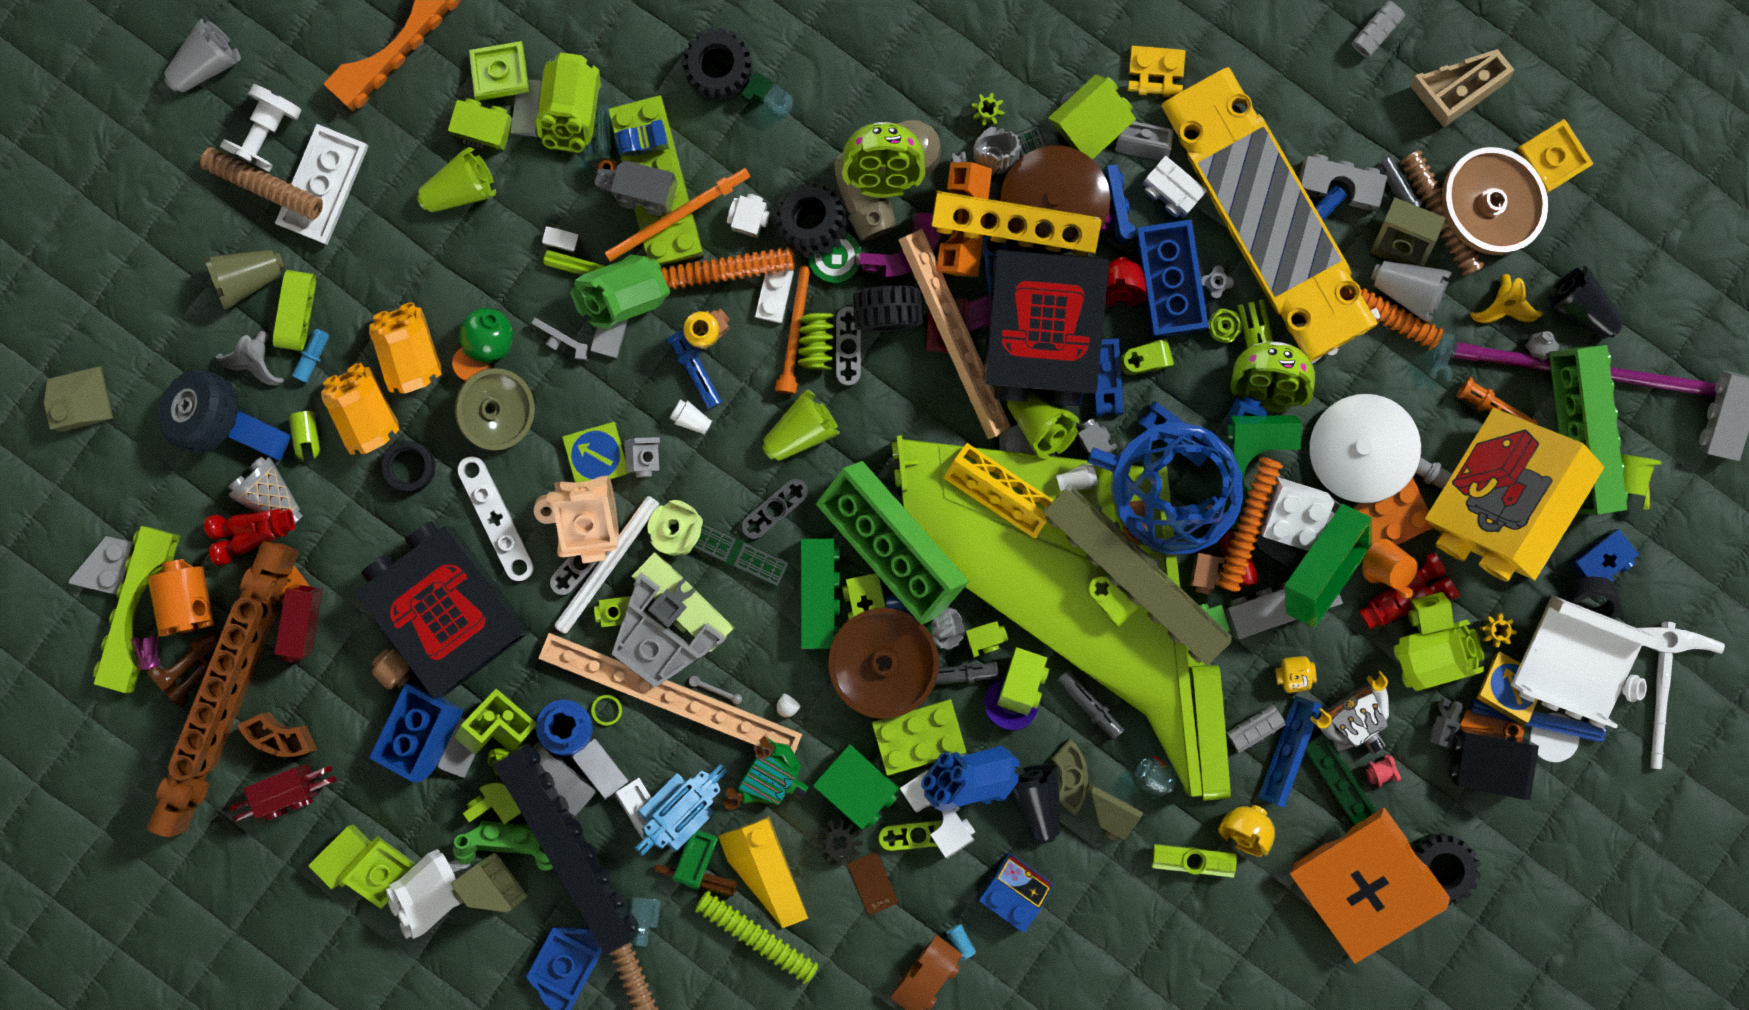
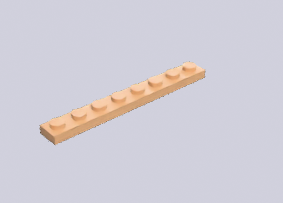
M920 229L899 239L900 245L987 438L991 439L1008 430L1011 426L999 399L994 398L995 390L993 386L986 385L983 381V363L942 272L936 271V258L923 229Z

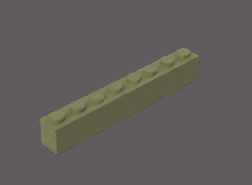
M1068 484L1046 507L1044 513L1047 515L1045 517L1047 522L1055 529L1060 527L1067 534L1066 539L1075 548L1080 546L1087 553L1086 558L1094 566H1101L1107 572V578L1114 585H1121L1127 590V596L1134 604L1144 606L1148 610L1147 615L1153 622L1158 625L1162 623L1169 630L1167 633L1171 639L1178 644L1182 642L1189 649L1188 654L1196 662L1200 663L1202 661L1208 666L1231 643L1232 636L1073 486Z

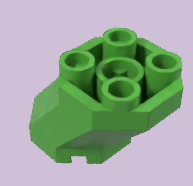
M628 255L622 261L583 274L575 280L573 284L575 287L570 291L577 311L582 316L589 315L592 318L589 323L594 327L610 329L618 322L656 309L670 294V289L661 272L660 264L653 258L648 260L645 256Z

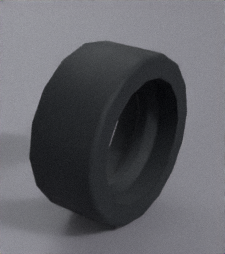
M403 440L394 443L385 451L381 460V472L384 480L391 487L401 492L414 493L423 490L431 483L435 475L436 463L433 454L427 447L415 441ZM414 451L423 459L424 471L421 477L414 482H402L394 475L392 469L393 461L401 452Z
M1594 576L1582 578L1574 582L1566 591L1565 600L1576 605L1588 597H1606L1608 601L1603 605L1586 609L1614 620L1620 614L1622 606L1617 586L1609 579Z

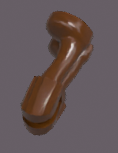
M215 631L192 642V649L173 666L167 669L152 666L147 671L162 691L166 690L168 697L180 708L187 704L189 691L205 676L214 651L210 654L208 653L217 646L220 638ZM198 661L201 662L181 682H179L178 684H173L174 681L186 670H188L191 666H193Z

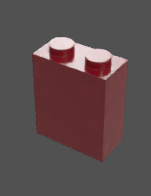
M295 584L285 589L275 654L282 655V660L299 662V659H304L313 653L323 588Z

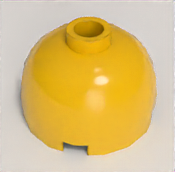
M1253 805L1252 808L1248 806L1236 807L1227 813L1218 827L1219 834L1226 841L1231 837L1238 843L1235 845L1236 848L1257 857H1262L1263 853L1267 856L1275 839V828L1272 821L1266 816V810L1257 805Z

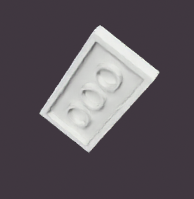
M316 124L292 185L307 191L308 194L311 193L315 197L322 198V212L315 220H309L307 217L301 216L300 213L297 214L293 210L281 207L275 224L328 245L369 146L366 143Z

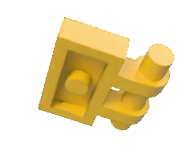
M1131 46L1129 75H1139V81H1129L1128 91L1138 92V95L1145 96L1147 93L1162 94V97L1171 98V95H1177L1182 92L1183 85L1172 84V78H1183L1186 50ZM1148 76L1163 77V83L1148 82Z

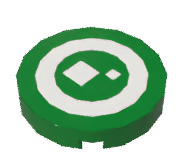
M847 233L845 240L840 239L842 245L838 249L836 247L832 248L833 253L827 255V252L822 253L821 258H816L815 255H812L811 259L808 258L811 270L823 282L831 284L844 283L859 270L860 266L855 265V255L861 253L860 245L849 233Z

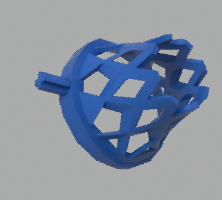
M1174 421L1152 426L1130 441L1119 456L1093 447L1088 457V463L1112 472L1110 492L1117 518L1132 538L1153 551L1163 554L1195 553L1216 543L1235 523L1243 501L1241 470L1231 449L1213 432L1201 426ZM1193 435L1204 440L1208 447L1188 438ZM1165 438L1175 439L1167 447L1151 450L1152 441ZM1182 440V441H1184V442H1186V443H1188V444H1190V445H1177V444ZM1164 452L1162 458L1152 463L1150 454ZM1201 452L1211 458L1220 470L1223 480L1221 497L1204 515L1185 514L1178 516L1175 508L1169 502L1159 498L1162 489V479L1158 471L1173 459L1175 453ZM1143 458L1144 471L1133 482L1128 475L1132 463ZM1222 459L1227 462L1230 474H1228ZM1146 477H1148L1152 484L1148 495L1138 488ZM1134 494L1145 503L1146 518L1137 516L1130 507L1129 502ZM1230 494L1231 505L1228 512L1223 514L1226 500ZM1153 508L1164 511L1167 520H1153ZM1219 510L1217 518L1211 519ZM1190 522L1196 523L1194 527L1186 532L1180 526ZM1142 523H1145V524L1147 525L1148 531L1146 530V528L1143 526ZM1213 523L1205 536L1196 539L1189 535L1202 525ZM1153 525L1170 526L1178 535L1166 540L1157 538ZM1181 538L1188 540L1184 542H1174Z

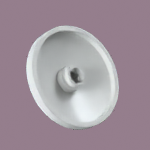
M1359 394L1337 401L1320 416L1314 426L1310 439V459L1319 480L1336 496L1355 503H1375L1396 495L1411 481L1420 462L1421 442L1413 419L1400 405L1379 395Z

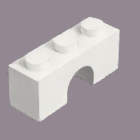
M928 770L900 788L917 813L925 807L932 806L924 797V789L921 787V781ZM959 807L942 811L943 823L941 827L930 834L947 859L974 841L971 835L975 833V830L967 819L961 821L956 813L960 809Z

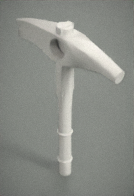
M1661 622V627L1638 628L1658 638L1654 648H1651L1659 651L1652 751L1650 752V768L1662 769L1673 653L1691 649H1703L1722 654L1725 647L1724 643L1686 630L1675 629L1676 623Z

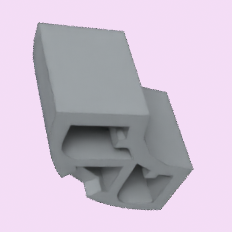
M538 741L533 748L540 755L541 765L545 772L547 771L552 775L555 789L559 795L566 799L569 805L568 811L576 816L597 791L577 771L569 768L562 761L561 757L546 749Z

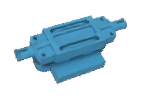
M718 764L710 774L700 771L695 777L689 778L687 781L678 773L675 774L637 811L647 822L642 828L644 839L635 847V850L639 851L646 845L639 852L641 856H644L653 845L662 849L667 844L674 852L677 851L715 813L709 806L714 802L712 799L721 791L717 781L728 772L726 768L722 769L724 767L722 764Z

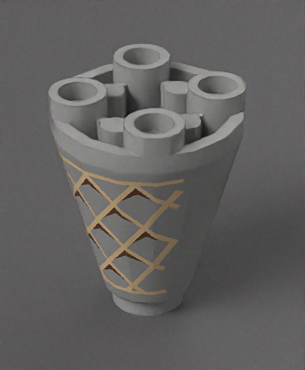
M262 456L259 457L248 467L251 473L247 477L239 476L228 486L231 490L228 495L255 513L277 508L281 510L290 509L295 523L303 516L299 512L300 507L274 462L269 457L266 460Z

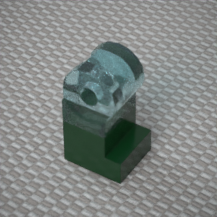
M757 71L741 93L742 99L751 104L754 99H757L769 107L775 117L785 118L792 113L793 99L791 95Z

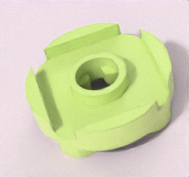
M679 500L669 501L671 503H667L664 506L660 505L653 511L648 522V533L651 534L652 545L658 551L671 556L687 555L700 537L703 519L689 504ZM678 521L679 530L672 535L673 531L670 529L671 524L676 525Z

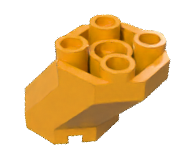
M409 302L392 312L382 311L373 316L374 322L369 326V335L373 341L389 392H395V388H398L399 393L405 394L426 387L431 383L429 377L435 374L436 378L441 375V364L421 308H417L414 303Z
M356 363L347 372L339 376L333 375L323 382L325 388L321 391L322 401L327 407L350 455L356 454L355 450H359L360 454H367L386 444L390 440L388 434L392 430L394 434L399 431L398 420L393 414L370 367H364L362 363Z

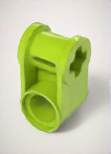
M1162 339L1128 350L1120 357L1121 371L1127 375H1136L1174 366L1168 340ZM1130 358L1137 359L1138 364L1134 366V364H1129L1128 360Z
M1094 577L1087 585L1089 596L1118 627L1139 608L1128 598L1127 594L1114 585L1107 577ZM1096 582L1099 584L1106 583L1104 588L1106 591L1105 595L1100 593L1096 595L1094 593L1097 589L1094 586Z

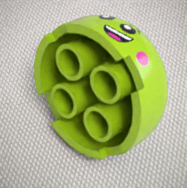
M890 122L866 125L854 132L844 146L842 153L843 179L847 185L852 184L861 189V194L866 196L889 198L903 195L905 189L913 185L919 186L925 177V153L918 137L902 125ZM880 167H886V173L881 172Z
M1262 342L1247 348L1237 358L1233 367L1231 391L1233 395L1238 394L1242 398L1252 396L1259 399L1268 412H1288V407L1297 405L1305 407L1311 402L1315 386V371L1310 359L1298 348L1281 342ZM1272 382L1274 383L1273 397L1267 398L1268 386Z

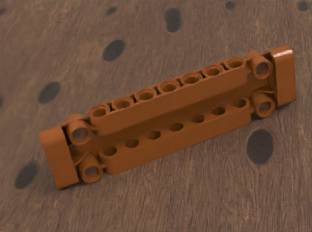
M262 541L252 568H249L244 574L240 585L242 593L239 600L232 606L170 760L169 774L164 777L156 793V800L158 801L147 826V830L164 837H172L188 831L196 811V807L189 804V802L200 805L208 792L209 782L205 781L206 776L213 772L218 764L278 615L276 602L277 600L282 601L284 599L282 597L283 588L287 585V582H291L290 578L280 574H291L300 552L299 550L277 542ZM262 603L266 604L268 608V613L264 618H262ZM257 632V640L254 643H252L254 635ZM247 658V665L242 669L244 660ZM236 682L237 690L234 694H231ZM226 708V717L224 719H221L223 712ZM216 734V742L214 745H211L213 737ZM204 760H206L205 769L200 770Z

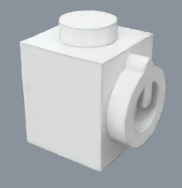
M748 194L747 197L740 195L739 199L734 198L727 218V223L731 224L732 231L755 238L759 237L761 227L766 228L770 218L767 204L762 202L763 198L753 194Z

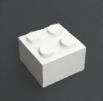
M1277 477L1275 480L1277 485H1273L1272 488L1275 491L1273 494H1270L1272 500L1267 503L1269 508L1264 511L1266 517L1262 518L1263 526H1259V530L1265 538L1309 551L1324 530L1335 502L1327 492Z

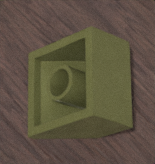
M1394 197L1370 253L1391 262L1424 267L1446 218Z

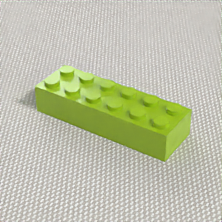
M661 95L608 109L614 133L624 129L648 125L653 121L662 119L669 149L643 155L621 157L622 163L630 161L674 174L678 185L670 213L689 202L688 192ZM636 206L635 208L640 231L667 215L662 213V216H655L646 213V209ZM693 212L643 242L647 259H655L661 268L704 257Z

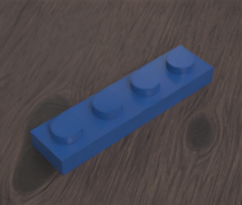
M1295 695L1285 722L1286 725L1282 730L1258 798L1280 807H1285L1315 725L1310 718L1313 716L1317 719L1322 704Z

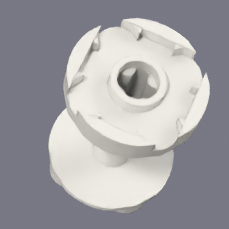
M252 84L247 94L259 102L250 118L254 124L242 147L223 139L220 147L232 154H237L240 159L247 163L255 164L257 167L270 172L273 165L257 156V153L268 132L272 131L275 133L283 116L285 115L297 120L301 109L281 96L278 97L272 94L271 91Z

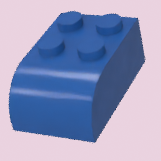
M405 683L371 753L370 759L411 782H420L426 779L438 765L464 709L443 698L433 699L428 690L423 687Z

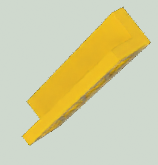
M966 443L943 477L1034 539H1036L1047 522L1045 519L1047 515L1036 506L1035 502H1039L1047 507L1053 499L968 443ZM967 454L976 460L977 464L970 463L964 459V456ZM989 472H994L1000 479L993 478ZM1012 487L1020 489L1023 495L1014 492Z

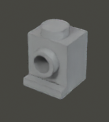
M1094 419L1079 426L1081 431L1077 433V438L1088 457L1093 447L1108 453L1118 448L1116 443L1110 446L1108 442L1111 440L1110 434L1104 425L1100 427L1097 422L1095 423Z
M660 437L624 440L626 473H636V478L652 477V472L659 471L658 443H660Z

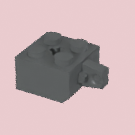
M624 161L617 165L616 170L598 169L595 179V186L612 193L616 201L620 202V206L635 210L636 206L646 209V213L655 216H662V213H670L678 185L672 172L630 161Z

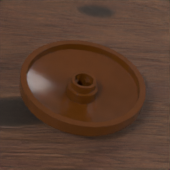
M1053 145L1041 147L1025 154L1011 167L1002 186L1000 201L1099 217L1102 220L1101 231L1109 212L1110 192L1107 180L1094 160L1074 148ZM1017 217L1012 218L1008 222V229L1013 232L1019 231L1023 226L1022 219ZM1040 222L1035 228V233L1039 236H1045L1050 231V225L1046 222ZM1072 226L1065 228L1062 233L1063 239L1073 240L1077 235V229ZM1034 243L1033 248L1026 247L1034 252L1072 253V249L1061 248V252L1049 251L1045 249V245Z
M875 608L859 613L851 618L838 631L829 653V674L838 695L855 711L873 718H895L916 709L931 693L939 671L938 650L931 633L914 616L893 608Z

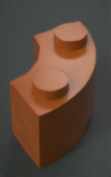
M271 712L261 713L237 725L242 735L254 747L276 756L293 757L317 750L307 725L300 727L285 726L278 722Z
M936 935L925 946L917 960L900 980L890 998L906 1010H930L937 1001L936 993L947 978L952 980L961 967L957 963L963 954Z

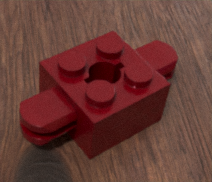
M305 764L243 788L247 799L229 806V810L232 812L250 805L251 810L234 816V822L254 815L255 819L264 817L265 821L289 813L287 807H290L292 811L313 803L312 797L320 794L318 788L337 781L336 776L317 783L314 778L333 771L332 766L312 773L309 764Z

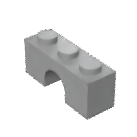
M1312 154V156H1307L1303 161L1299 181L1307 195L1321 199L1327 194L1330 182L1341 181L1350 190L1349 206L1374 212L1380 207L1387 176L1380 174L1381 171L1375 168L1365 167L1363 170L1355 168L1354 164L1348 161H1338V163L1328 161V157L1324 155Z

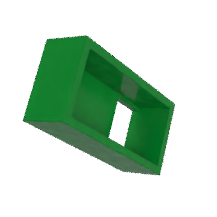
M1341 504L1285 584L1287 615L1316 628L1363 560L1369 547L1372 546V517L1345 504Z

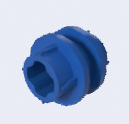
M565 699L553 701L545 706L538 716L536 723L537 737L546 749L556 755H575L585 749L591 740L593 733L592 719L586 709L575 701ZM563 717H568L576 723V726L572 729L571 736L567 739H561L554 735V729L558 726V720Z

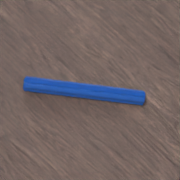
M1477 698L1473 699L1471 713L1520 724ZM1533 711L1529 722L1526 724V726L1597 742H1603L1606 736L1605 727L1603 729L1590 723Z

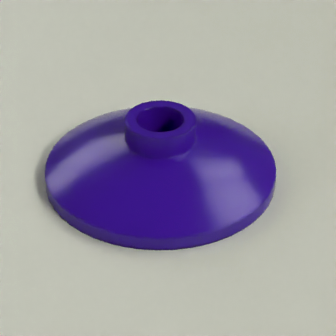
M1004 679L996 681L989 687L984 698V708L988 718L999 728L1009 731H1017L1029 726L1037 715L1038 707L1037 709L1032 707L1027 716L998 706L997 702Z

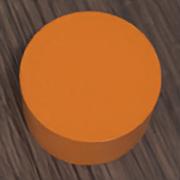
M463 347L455 353L452 361L455 373L465 381L475 373L491 368V363L477 362L466 356L463 352Z

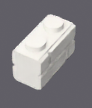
M1167 156L1159 162L1143 182V185L1146 187L1144 191L1154 200L1161 199L1167 204L1165 209L1172 216L1177 218L1180 215L1183 219L1207 191Z

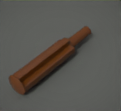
M656 864L654 871L673 877L676 869ZM705 873L699 888L733 897L737 881Z

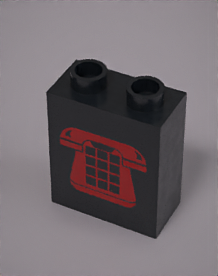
M1006 249L994 250L983 381L986 385H995V399L1027 401L1028 388L1050 390L1049 403L1082 406L1083 392L1097 394L1109 259Z
M430 521L405 539L411 551L394 563L390 556L386 554L368 565L361 572L367 584L355 593L433 699L445 697L531 633V631L456 529L444 526L438 530L434 523Z

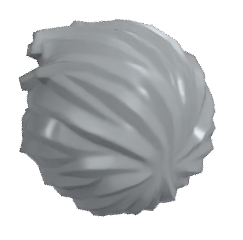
M991 126L984 130L981 136L977 138L974 144L973 158L977 164L992 168V175H1003L1009 172L1011 167L1019 160L1020 140L1017 139L1019 136L1011 131L1004 132L1003 128L996 131L997 128Z

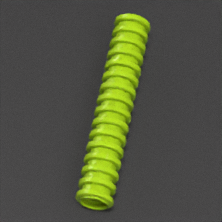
M710 891L705 892L695 907L696 913L700 911L703 913L702 917L706 918L708 916L711 923L713 921L717 922V927L723 926L725 932L729 930L732 932L731 936H738L740 942L744 940L746 946H753L752 950H759L761 956L765 954L767 960H774V964H780L782 970L786 968L789 970L788 974H795L797 980L801 978L803 984L809 983L818 969L817 962L813 964L810 962L811 958H804L802 952L798 954L796 948H789L790 944H783L781 938L777 940L775 934H768V930H762L760 924L756 926L753 924L754 920H747L745 914L741 916L739 910H732L733 906H726L724 900L720 902L717 900L718 896L715 895L713 897L710 895Z

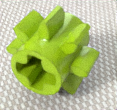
M991 93L987 98L980 94L978 97L980 103H973L971 106L973 110L977 111L973 116V121L978 119L982 121V128L986 126V123H992L993 126H997L996 117L1004 116V112L998 110L1002 106L1003 100L996 101L993 99L994 93ZM986 106L988 109L993 107L992 115H989L988 112L982 113L983 107Z

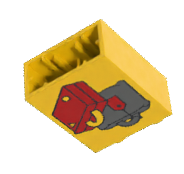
M1493 408L1425 520L1441 534L1435 545L1448 555L1460 561H1465L1471 551L1483 557L1479 563L1482 569L1503 581L1508 582L1514 572L1536 580L1605 467L1583 443Z

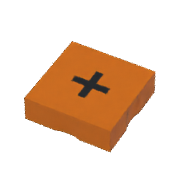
M1385 807L1353 826L1341 838L1322 845L1295 862L1289 873L1355 964L1445 911L1450 900L1449 895L1428 866L1416 856L1408 839Z

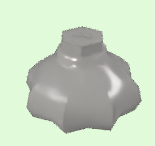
M1541 331L1537 334H1530L1529 341L1525 347L1530 351L1531 357L1545 361L1550 359L1549 351L1558 350L1560 345L1555 341L1554 335L1551 332Z

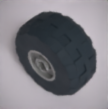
M203 369L190 370L181 374L166 388L159 403L158 421L163 436L172 445L193 453H204L218 447L223 440L227 439L236 423L235 420L238 415L236 392L229 381Z

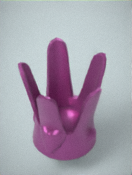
M151 635L149 639L144 638L143 647L138 637H135L134 640L130 639L138 658V670H149L152 666L160 667V659L158 658L159 635L157 639L155 635Z

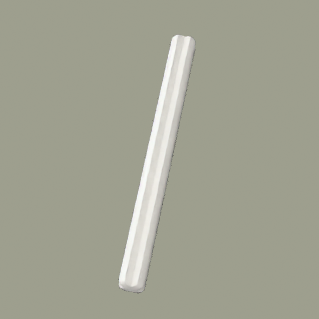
M650 496L645 498L619 534L617 550L607 552L606 560L599 562L555 623L557 630L564 634L568 633L648 522L653 511L659 506L658 501Z

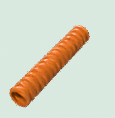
M789 246L786 247V250L778 248V251L770 249L769 253H766L764 250L761 251V254L753 252V255L745 253L744 257H741L739 254L736 255V258L728 256V259H724V257H721L719 261H716L714 258L711 259V262L703 260V263L696 261L694 265L690 262L686 266H683V264H678V267L671 265L669 269L662 267L661 272L669 289L673 287L675 290L678 289V286L686 288L687 285L694 287L696 283L699 286L703 285V282L711 284V281L719 283L721 279L724 282L728 281V278H731V280H736V277L744 279L746 275L749 278L753 274H756V276H761V273L769 275L771 271L774 274L778 270H781V272H786V269L794 271L795 258L793 250Z
M1365 288L1361 290V295L1369 309H1378L1381 318L1376 319L1378 323L1381 321L1383 326H1391L1390 329L1393 331L1397 329L1398 334L1404 333L1406 338L1412 337L1414 342L1420 341L1421 346L1427 345L1429 350L1436 348L1443 336L1442 328L1436 329L1435 324L1429 325L1427 321H1421L1420 317H1413L1412 312L1406 313L1404 308L1398 309V305H1390L1389 300L1383 301V297L1379 296L1377 298L1375 293L1371 292L1369 294ZM1342 289L1340 291L1342 299L1347 301L1354 299V294L1351 290Z
M1265 457L1258 460L1261 463L1260 466H1256L1258 472L1253 475L1255 481L1250 484L1252 489L1247 492L1249 498H1246L1244 501L1247 503L1246 507H1242L1244 512L1243 515L1239 516L1241 521L1236 524L1238 530L1233 533L1235 539H1231L1232 547L1228 548L1230 553L1225 556L1227 562L1222 565L1224 571L1220 572L1221 579H1218L1216 582L1218 586L1234 592L1241 589L1239 584L1244 581L1242 575H1246L1247 572L1244 569L1249 566L1247 561L1252 557L1250 554L1251 550L1255 549L1253 543L1258 540L1256 534H1260L1259 526H1263L1261 520L1266 517L1264 511L1268 510L1269 506L1267 503L1272 500L1270 494H1273L1275 491L1272 489L1273 485H1277L1275 479L1280 476V473H1278L1279 469L1283 468L1280 462Z

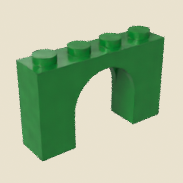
M1297 415L1231 416V425L1226 426V440L1230 442V449L1241 470L1243 489L1241 509L1231 529H1238L1236 524L1241 521L1239 516L1243 515L1242 507H1246L1247 503L1244 501L1246 498H1249L1248 490L1251 491L1244 482V474L1248 463L1256 455L1264 451L1301 450L1302 423ZM1230 494L1228 496V503L1225 504L1223 514L1228 512L1229 507L1231 505Z

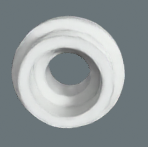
M1633 674L1626 679L1622 687L1623 694L1629 702L1642 700L1647 690L1645 679Z

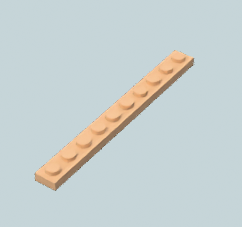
M548 633L538 658L756 746H761L759 740L762 737H768L773 742L789 745L795 754L802 733L669 680L655 688L621 661L551 633Z

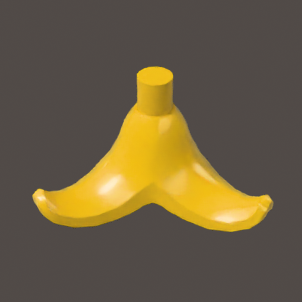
M1509 274L1500 276L1501 286L1493 304L1480 313H1470L1472 319L1479 323H1491L1506 315L1522 322H1533L1543 315L1541 311L1534 310L1525 300L1526 291L1522 279L1516 278L1512 283Z

